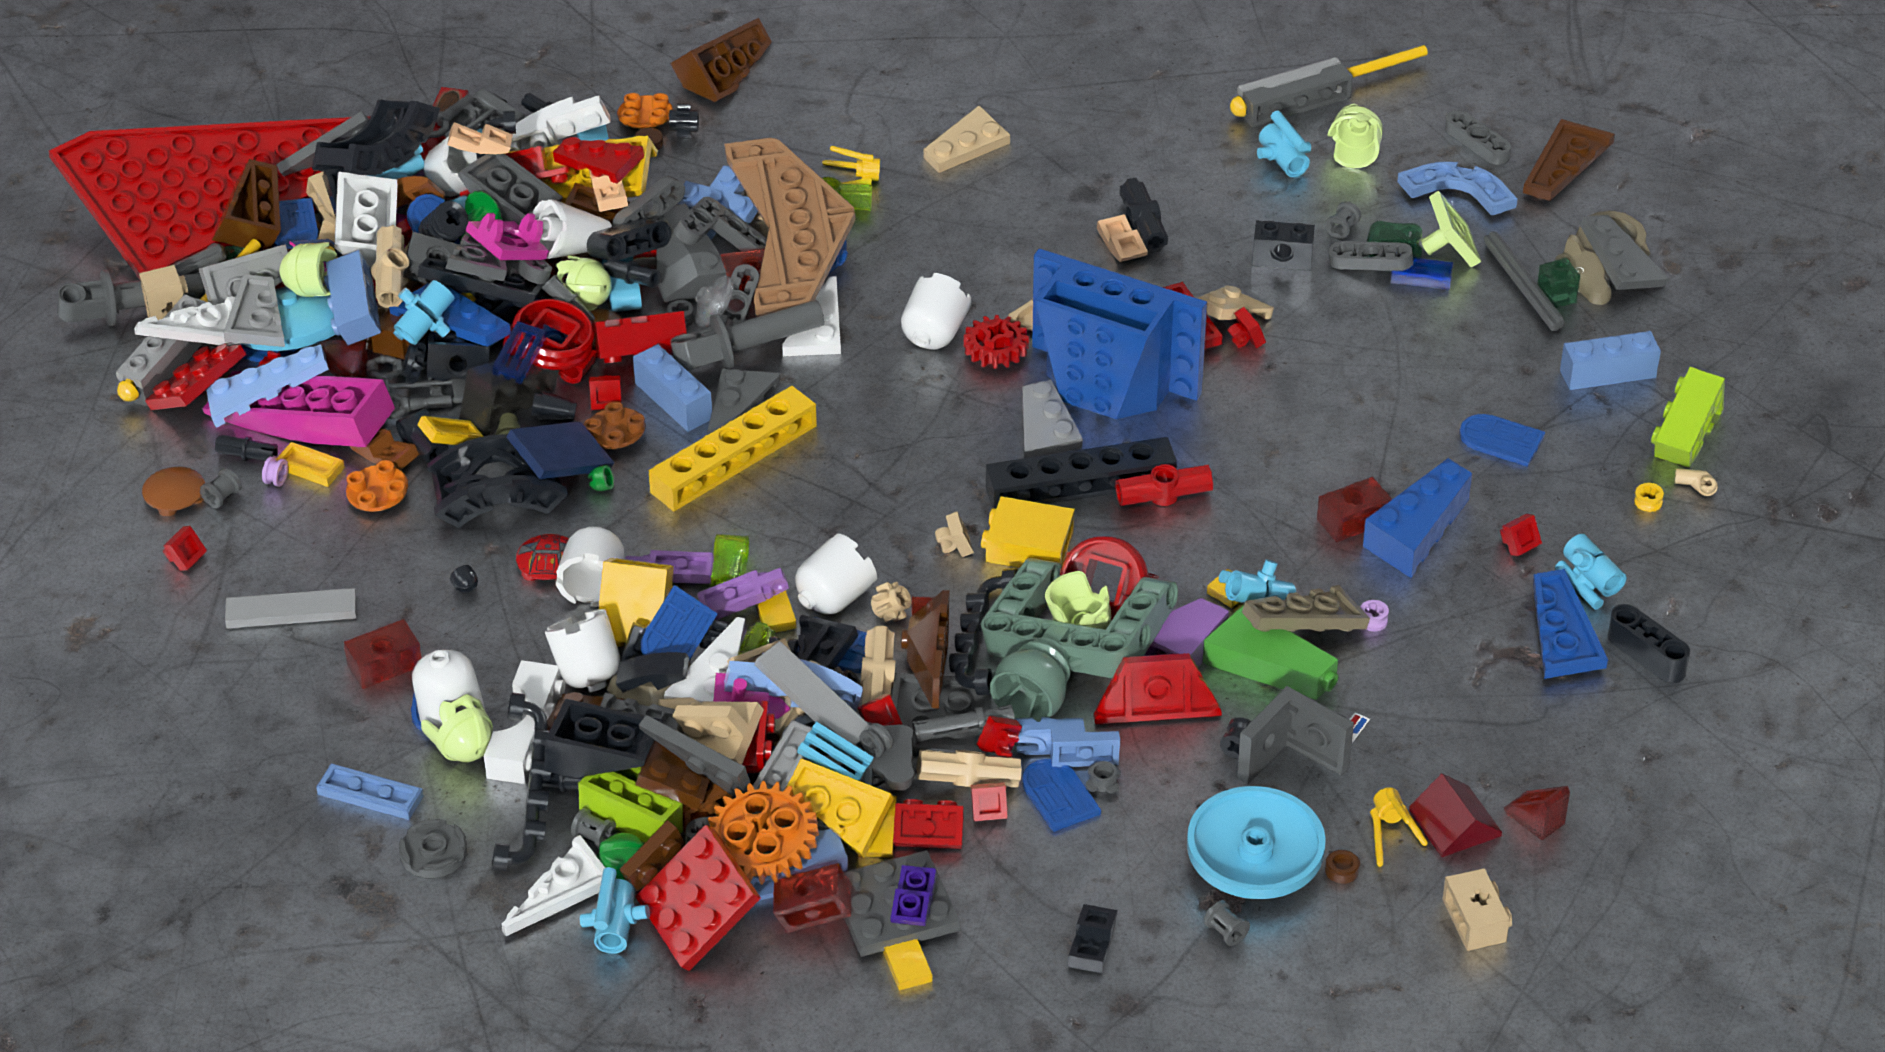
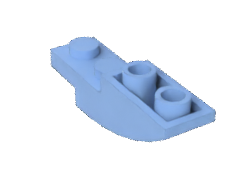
M800 659L855 712L857 711L863 692L862 686L829 668ZM729 661L724 679V691L732 692L735 679L743 678L747 682L746 690L766 692L776 697L787 696L755 666L754 662ZM790 699L791 707L800 708Z

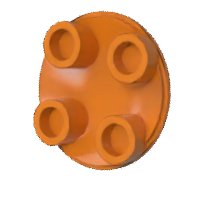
M629 93L624 96V102L617 110V117L620 122L629 127L653 128L669 120V111L673 110V107L669 103L668 96L664 93H657L653 96H640L637 93Z
M382 460L374 466L360 471H353L346 478V496L348 501L354 507L363 511L375 512L391 508L404 498L408 490L406 475L394 467V463L389 460Z

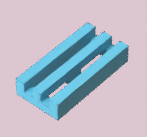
M817 721L797 750L798 754L814 764L860 781L874 758ZM810 744H813L836 761L842 762L856 771L855 775L809 747Z

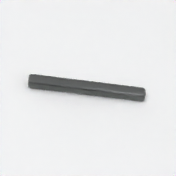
M1495 231L1485 235L1484 242L1550 330L1557 331L1559 328H1562L1565 324L1563 317L1500 235Z

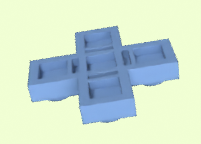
M723 165L710 187L685 181L684 197L677 204H686L691 209L703 197H711L748 225H750L758 212L751 199L741 195L744 188L732 169ZM711 229L707 233L710 240H712L716 231Z

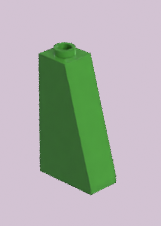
M1244 605L1204 639V664L1276 688L1284 689L1288 686L1314 700H1317L1326 691H1331L1339 678L1337 674V658L1291 631L1271 629L1264 632L1255 629L1242 613Z

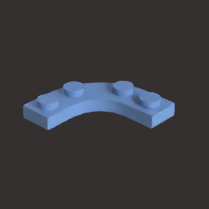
M1435 162L1398 173L1397 182L1411 198L1437 190L1456 189L1469 193L1476 198L1491 216L1514 209L1517 206V198L1504 183L1492 173L1477 166L1472 170L1457 167L1458 162Z

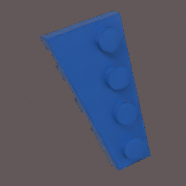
M429 283L412 293L420 296ZM443 284L454 295L455 299L441 316L444 318L443 322L451 328L450 331L456 332V337L487 347L511 334L509 323ZM402 302L398 307H389L390 314L398 317L405 314L408 310L405 308L406 303Z
M1565 569L1534 574L1533 590L1544 679L1607 668L1608 658Z

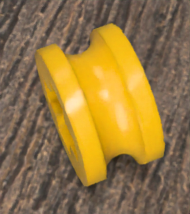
M1655 483L1639 485L1635 491V505L1647 512L1659 510L1663 504V489Z

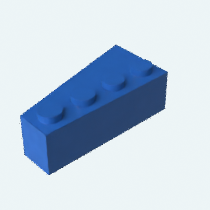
M1447 458L1365 520L1363 547L1412 578L1416 573L1419 563L1421 561L1424 562L1429 555L1430 548L1441 539L1448 524H1452L1469 501L1472 473Z

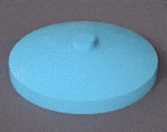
M286 286L275 289L285 347L256 344L242 345L256 350L284 351L307 347L336 335L331 325V319L334 318V314L327 301V298L330 296L303 297L296 295Z
M1244 786L1220 792L1206 800L1195 811L1188 826L1187 850L1195 870L1215 888L1242 898L1271 899L1299 890L1308 884L1318 873L1325 853V832L1315 812L1297 797L1269 787Z

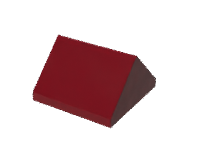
M1442 773L1409 806L1410 814L1441 857L1502 836V831L1471 788Z

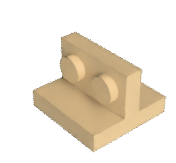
M703 701L702 705H677L672 717L680 724L683 731L690 738L742 765L764 709L758 702Z

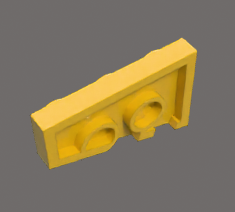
M802 758L787 787L792 786L794 795L802 792L805 802H811L813 812H816L817 818L863 858H865L894 800L891 793Z

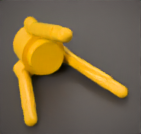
M831 146L830 150L860 160H857V163L836 160L822 161V164L826 166L856 169V177H862L859 180L831 184L830 186L834 190L856 186H871L872 181H879L880 158H873V154H862L845 148Z
M1389 787L1378 791L1373 798L1375 808L1370 811L1374 826L1377 866L1381 867L1383 866L1381 820H1385L1387 823H1396L1403 819L1422 846H1427L1428 841L1409 814L1406 805L1403 804L1398 790Z

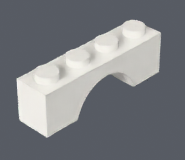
M521 660L512 687L514 693L525 694V701L534 703L542 708L548 719L556 706L557 700L565 692V681L561 680L557 665ZM526 715L520 723L511 728L493 731L484 754L487 779L526 784L529 776L532 738L535 726L532 717Z

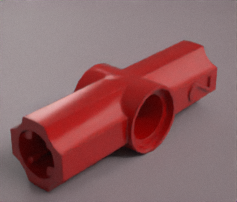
M1161 464L1154 467L1149 475L1116 480L1117 500L1120 506L1152 501L1159 506H1169L1177 501L1178 496L1212 491V471L1209 464L1178 470L1171 465Z

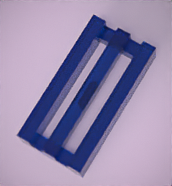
M1413 257L1414 263L1409 269L1392 271L1391 283L1450 290L1453 262Z
M517 321L492 367L493 375L499 376V374H503L504 379L510 380L514 378L516 383L521 384L546 339V331ZM522 332H525L526 335L508 367H505L504 365ZM533 336H536L525 358L523 359L518 371L515 370L521 358L523 357L528 345L530 344Z

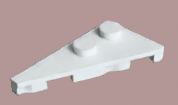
M836 276L828 277L815 299L822 308L825 321L824 326L788 336L782 344L783 356L841 354Z
M227 297L224 303L217 305L207 302L199 307L176 310L171 312L170 317L159 320L156 316L146 318L144 321L137 322L134 328L135 334L215 345H239L240 343L225 342L224 330L236 297Z
M736 617L688 667L686 679L672 684L665 691L664 699L691 697L700 702L713 701L716 673L726 674L728 668L727 660L739 655L745 618Z
M581 835L573 839V847L563 858L558 856L552 863L551 869L544 872L528 890L529 897L519 908L514 906L507 914L506 920L502 922V932L505 936L513 934L599 893L602 873L605 867Z

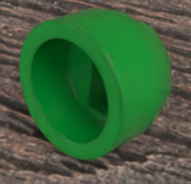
M608 465L596 467L589 473L588 478L593 480L589 485L594 490L606 491L613 489L614 476Z

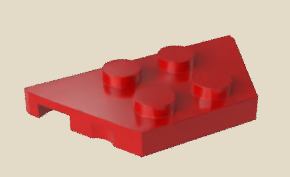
M1190 653L1123 657L1093 716L1095 724L1222 716V711Z

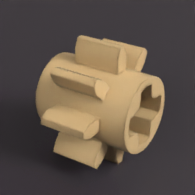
M897 581L892 584L886 582L876 586L878 594L872 596L871 600L872 610L879 618H884V622L891 620L896 622L906 618L904 610L910 608L911 596L904 586H899Z

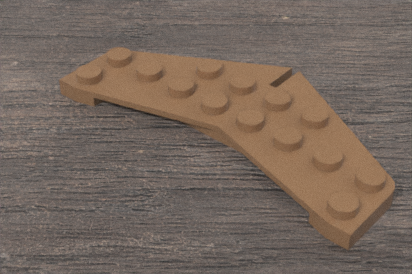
M776 138L724 144L727 163L769 228L758 288H756L754 295L756 317L815 300L856 220L854 207Z

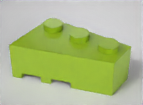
M1689 367L1685 377L1680 376L1675 387V394L1677 395L1673 402L1668 401L1663 413L1665 420L1662 426H1656L1651 438V443L1655 444V457L1687 468L1691 467L1704 444L1702 440L1706 432L1711 433L1714 427V423H1711L1714 414L1721 415L1724 410L1725 378L1693 367Z
M641 767L585 776L578 783L579 811L582 808H587L591 810L592 815L603 820L611 819L616 823L615 829L623 833L636 835L644 843L667 820L677 827L680 834L683 832V803L636 786L635 783Z

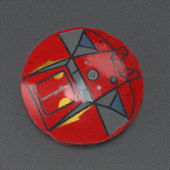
M543 534L524 542L516 554V563L521 570L522 577L528 581L536 579L557 580L556 571L569 538L557 534Z

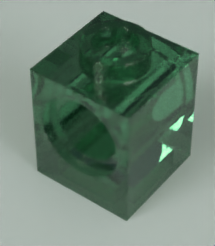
M1562 258L1541 264L1539 266L1537 285L1555 308L1577 302L1580 274L1568 259Z

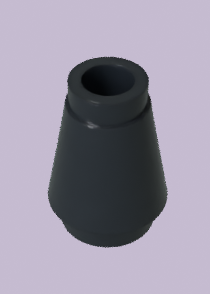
M544 390L543 393L535 392L531 416L539 417L538 420H574L577 402Z

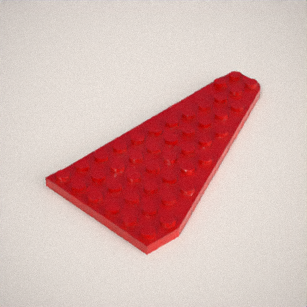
M351 117L88 131L49 150V158L140 279L139 273L173 265L207 249L213 243L223 245L226 248L234 246L213 241L212 239L236 181L248 160L252 159L276 165ZM435 125L433 131L439 130L438 127ZM445 136L430 138L426 142L421 143L423 152L420 155L424 160L430 150L446 139ZM277 167L279 201L309 198L306 193L308 177L321 171L312 170V167L283 176ZM313 204L314 212L316 214L318 213V211Z

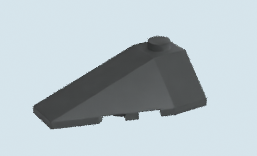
M686 204L675 205L657 220L666 222L671 228L669 243L656 251V270L660 272L658 287L664 302L719 296L726 276V270L719 252L707 234L695 245L685 244L675 236L673 231L675 226L690 210Z

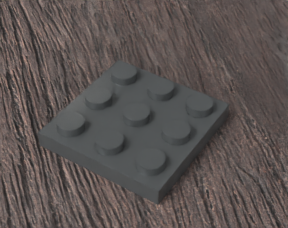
M895 673L892 690V701L902 724L909 726L912 730V721L974 711V708L977 707L988 709L991 708L992 704L991 695H977L975 689L959 685L955 676H944L939 709L931 707L914 674ZM978 731L929 739L917 743L913 732L912 756L919 755L920 750L956 753V750L986 752L977 746L981 735Z
M927 850L829 876L831 890L861 957L882 952L884 947L914 939H918L920 942L961 931L960 919L938 872L926 926L891 923L890 921L895 889H898L902 865L935 868Z

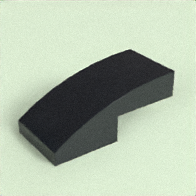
M662 652L625 660L619 663L616 685L622 693L648 682H652L657 690L663 689L686 679L689 656L686 653Z
M1083 904L1076 924V935L1068 955L1067 967L1102 973L1111 944L1118 910Z

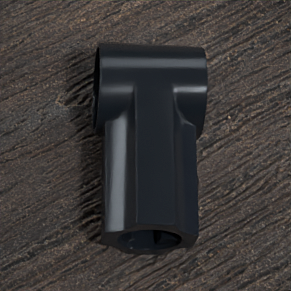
M423 409L397 420L396 427L401 440L404 443L415 444L423 460L426 463H430L434 458L448 450L449 445L432 443L417 424L421 416H431L428 410Z

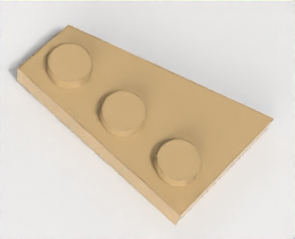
M978 106L923 149V158L940 173L1010 144V134L982 107Z

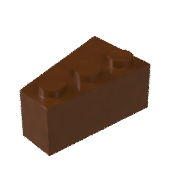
M249 159L236 181L212 240L245 248L252 239H256L261 244V248L258 251L271 248L281 232L277 166Z

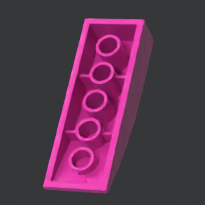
M232 371L227 378L240 374L242 371ZM315 376L294 388L286 385L278 393L277 397L269 401L261 398L249 405L250 411L240 416L236 411L225 417L224 420L236 426L288 440L313 444L366 447L393 412L395 406L383 379ZM207 402L202 409L204 414L211 416L209 402Z

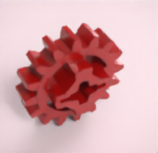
M995 315L992 320L987 316H983V322L974 320L973 327H966V334H964L966 356L971 355L973 363L981 360L982 367L992 364L993 368L997 369L998 364H1003L1007 368L1010 361L1019 363L1020 356L1025 357L1027 349H1029L1027 328H1021L1020 321L1011 323V317L1009 316L1005 319H1000L999 315Z

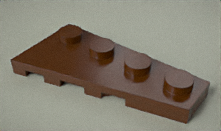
M1561 119L1525 181L1523 193L1551 201L1614 143L1615 134Z

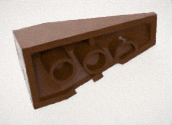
M758 17L689 51L670 64L685 89L716 102L738 89V84L749 74L752 65L760 59L772 41Z
M942 590L911 616L908 630L902 629L901 649H907V662L931 707L938 709L949 649L950 590Z

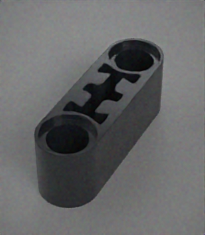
M641 218L593 232L587 240V251L594 258L618 261L665 247L671 239V228L664 221Z
M1619 604L1612 609L1608 640L1614 646L1665 682L1678 683L1684 680L1690 657V647L1684 641L1632 605Z

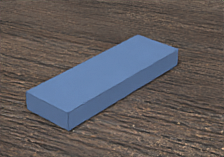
M332 763L316 786L318 795L410 820L424 797L422 788Z

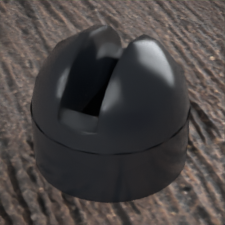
M469 565L456 568L450 575L452 585L460 593H470L478 585L477 574Z

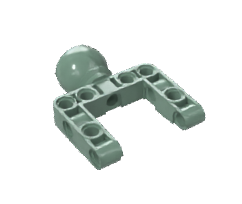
M1027 558L981 622L987 653L990 656L1002 659L994 671L990 683V693L995 704L998 707L1011 704L1015 718L1033 717L1036 722H1040L1041 717L1051 718L1056 715L1065 701L1070 671L1113 678L1123 657L1144 656L1176 605L1178 598L1177 583L1143 577L1125 600L1109 626L1104 630L1039 618L1047 605L1045 592L1048 586L1060 577L1062 566L1059 562Z

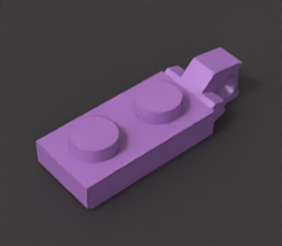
M651 550L648 555L626 556V560L674 566L672 583L712 584L714 554L710 552Z
M781 568L768 573H758L757 570L698 592V598L701 603L718 613L714 619L718 620L772 598L773 595L789 589V585Z

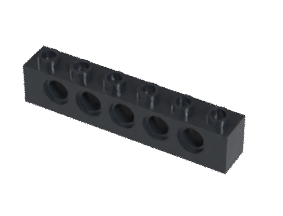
M1168 437L996 462L986 464V490L992 508L995 509L998 506L1000 497L1050 504L1116 494V480L1149 475L1154 467L1161 464L1171 465L1177 469V460Z

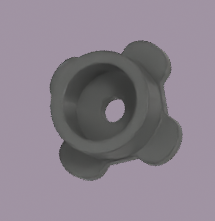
M1099 761L1088 768L1090 778L1086 781V788L1089 791L1115 793L1119 790L1117 778L1121 776V771L1114 764L1107 761Z

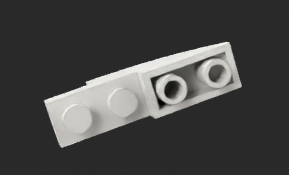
M599 95L580 102H575L573 97L558 101L516 123V134L512 136L509 151L524 150L537 146L553 147L558 145L559 139L610 123V114Z

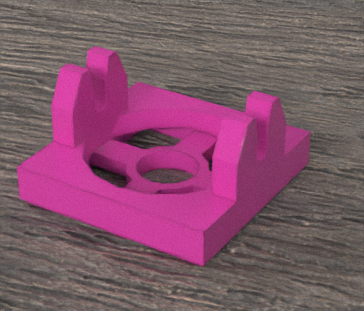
M487 213L481 221L468 222L467 233L499 260H543L547 257L549 250L540 243L543 234V221L535 220V214L527 213L521 220L520 226L515 221L495 219L496 215L494 213ZM504 235H511L514 239Z

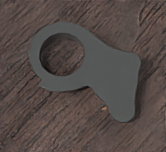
M807 714L794 720L809 727H813L815 721ZM882 725L890 733L893 746L891 749L884 751L881 757H874L868 768L872 767L874 777L885 780L890 788L904 791L909 789L914 781V770L912 768L913 730L907 725ZM862 745L858 747L861 750L865 751ZM829 755L825 756L831 761L838 764L839 766L843 767L844 769L848 767L842 762L836 761Z

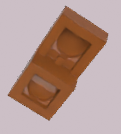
M410 176L396 179V208L408 204L424 194H433L440 198L445 197V192L427 177Z
M379 429L366 447L350 446L353 451L374 464L382 460H389L399 470H402L419 455L415 444L394 441L390 430Z

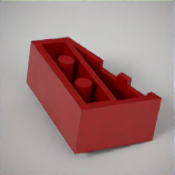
M684 311L592 322L595 332L596 358H604V363L620 362L624 355L634 354L635 356L657 344L667 353L673 355L670 340L676 336L687 334Z

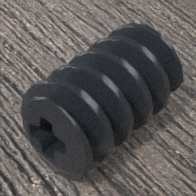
M454 201L443 202L420 222L419 233L454 243L466 232L469 222L468 214L460 204Z

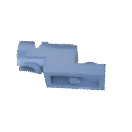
M1033 717L1015 718L1022 726L1018 735L1019 741L1015 742L1017 753L1025 755H1050L1052 767H1062V765L1085 767L1092 766L1099 761H1107L1114 765H1119V731L1085 732L1083 718L1053 719L1041 717L1040 722H1036Z

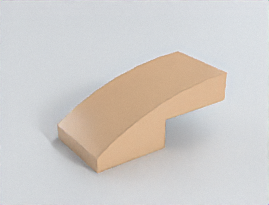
M454 122L449 133L447 145L473 153L504 154L509 153L513 134L485 124L482 133Z
M589 169L599 212L628 206L622 180L616 184L610 182L607 175L603 174L601 177L591 175V170Z
M1125 214L1097 222L1096 228L1102 240L1119 262L1143 257L1148 254L1137 229L1132 230Z

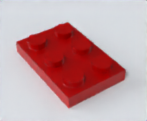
M222 344L216 348L206 346L197 350L193 354L194 359L177 367L173 371L174 376L169 380L157 384L152 389L154 393L145 402L150 410L187 406L246 355L244 349L240 344L232 346Z

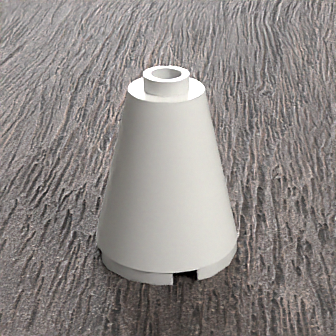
M553 199L542 200L533 210L535 220L543 221V234L540 243L549 250L546 259L588 252L587 240L593 232L612 227L611 223L606 219Z

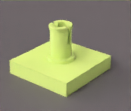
M1440 191L1429 196L1440 228L1425 238L1420 239L1425 251L1432 255L1435 251L1450 243L1471 268L1480 263L1481 259L1465 220Z

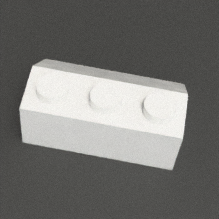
M338 172L334 248L342 255L359 250L370 267L376 262L378 230L382 226H396V179Z

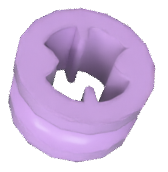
M268 457L263 466V482L265 484L273 482L275 486L281 487L288 474L287 460L280 459L277 461L276 457Z
M1368 600L1362 603L1360 608L1370 618L1365 630L1373 632L1383 630L1388 623V606L1379 600Z

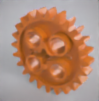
M762 781L760 788L756 790L751 783H748L747 792L742 793L741 790L736 788L734 789L736 798L731 799L724 796L725 807H714L716 817L708 818L709 825L715 829L750 882L753 877H758L760 885H763L766 876H771L772 880L776 883L778 882V873L781 872L788 878L791 877L790 867L794 866L801 870L803 868L801 858L810 860L812 858L810 849L817 848L816 837L819 836L816 812H813L810 801L805 802L802 792L794 795L792 786H788L782 792L779 782H776L772 789H767L765 781ZM767 851H773V852H771V853H769V854H763L764 852H767Z

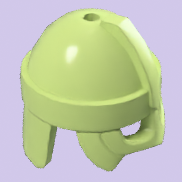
M1354 103L1343 107L1335 117L1327 133L1336 142L1334 150L1335 161L1342 166L1350 168H1362L1373 163L1380 151L1383 127L1379 117L1370 109Z
M329 242L296 245L283 257L279 268L280 277L284 285L296 295L303 297L331 295L327 286H323L324 276L328 275L327 271L324 272L323 261H331L337 256L335 251L326 248L329 246Z
M568 255L570 260L561 261L556 265L558 268V279L562 282L564 274L568 273L566 283L563 284L573 294L577 293V299L589 311H592L608 299L612 289L610 275L602 264L596 260Z
M1081 571L1064 574L1048 586L1045 592V599L1053 616V621L1104 630L1111 623L1110 598L1107 586L1102 587L1099 594L1092 592L1086 575Z
M468 694L461 696L453 702L443 701L441 703L439 714L443 724L440 729L428 720L421 722V729L424 734L436 745L441 754L451 761L468 763L483 757L493 731V724L486 714L481 701ZM461 705L467 708L456 713L457 707Z

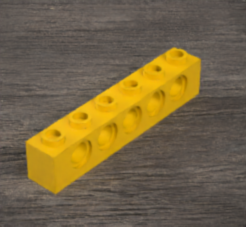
M790 386L775 394L765 402L753 407L743 415L729 421L726 425L649 469L650 493L675 512L817 426L816 403L794 386Z

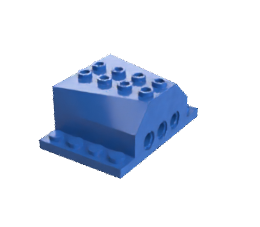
M1040 248L1034 254L1032 347L1047 352L1046 374L1049 380H1052L1063 402L1113 419H1121L1157 410L1169 392L1198 400L1202 394L1207 301Z

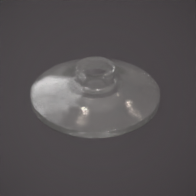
M727 275L720 276L707 287L704 286L699 290L695 299L697 302L694 312V324L696 327L706 329L710 327L711 315L718 314L721 316L734 290V282L731 277Z

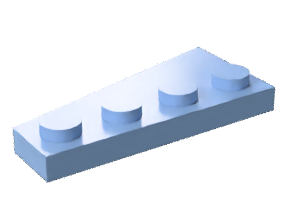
M321 344L314 347H305L298 353L284 358H275L270 363L257 368L245 369L235 376L216 380L206 389L211 418L215 427L217 428L225 424L224 418L236 411L239 416L250 411L249 405L261 398L269 401L277 397L284 386L289 385L294 388L329 370Z

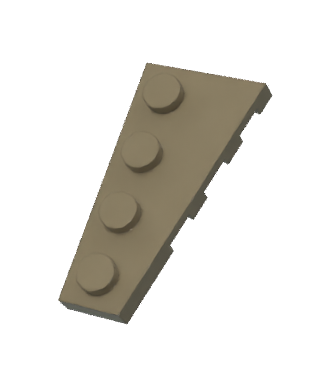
M1340 585L1331 586L1330 591L1325 593L1320 588L1312 589L1307 596H1301L1297 592L1289 593L1285 600L1272 596L1245 601L1242 613L1252 623V626L1264 632L1271 629H1285L1292 632L1298 629H1312L1320 632L1325 631V629H1340L1348 632L1352 631V629H1367L1370 620L1369 616Z

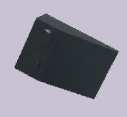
M565 699L546 737L544 771L579 778L645 766L656 740L640 730L639 724L645 717L643 715ZM653 718V719H655V720H657V721L663 723V720H662V719Z

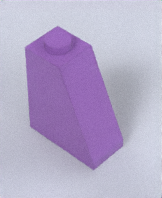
M1202 598L1171 611L1144 656L1190 653L1195 664L1199 667L1203 662L1204 639L1229 618V611Z

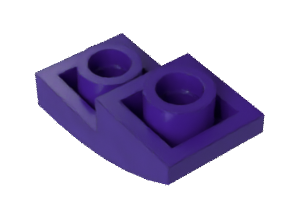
M902 865L898 889H895L890 918L891 923L926 926L937 878L935 868Z

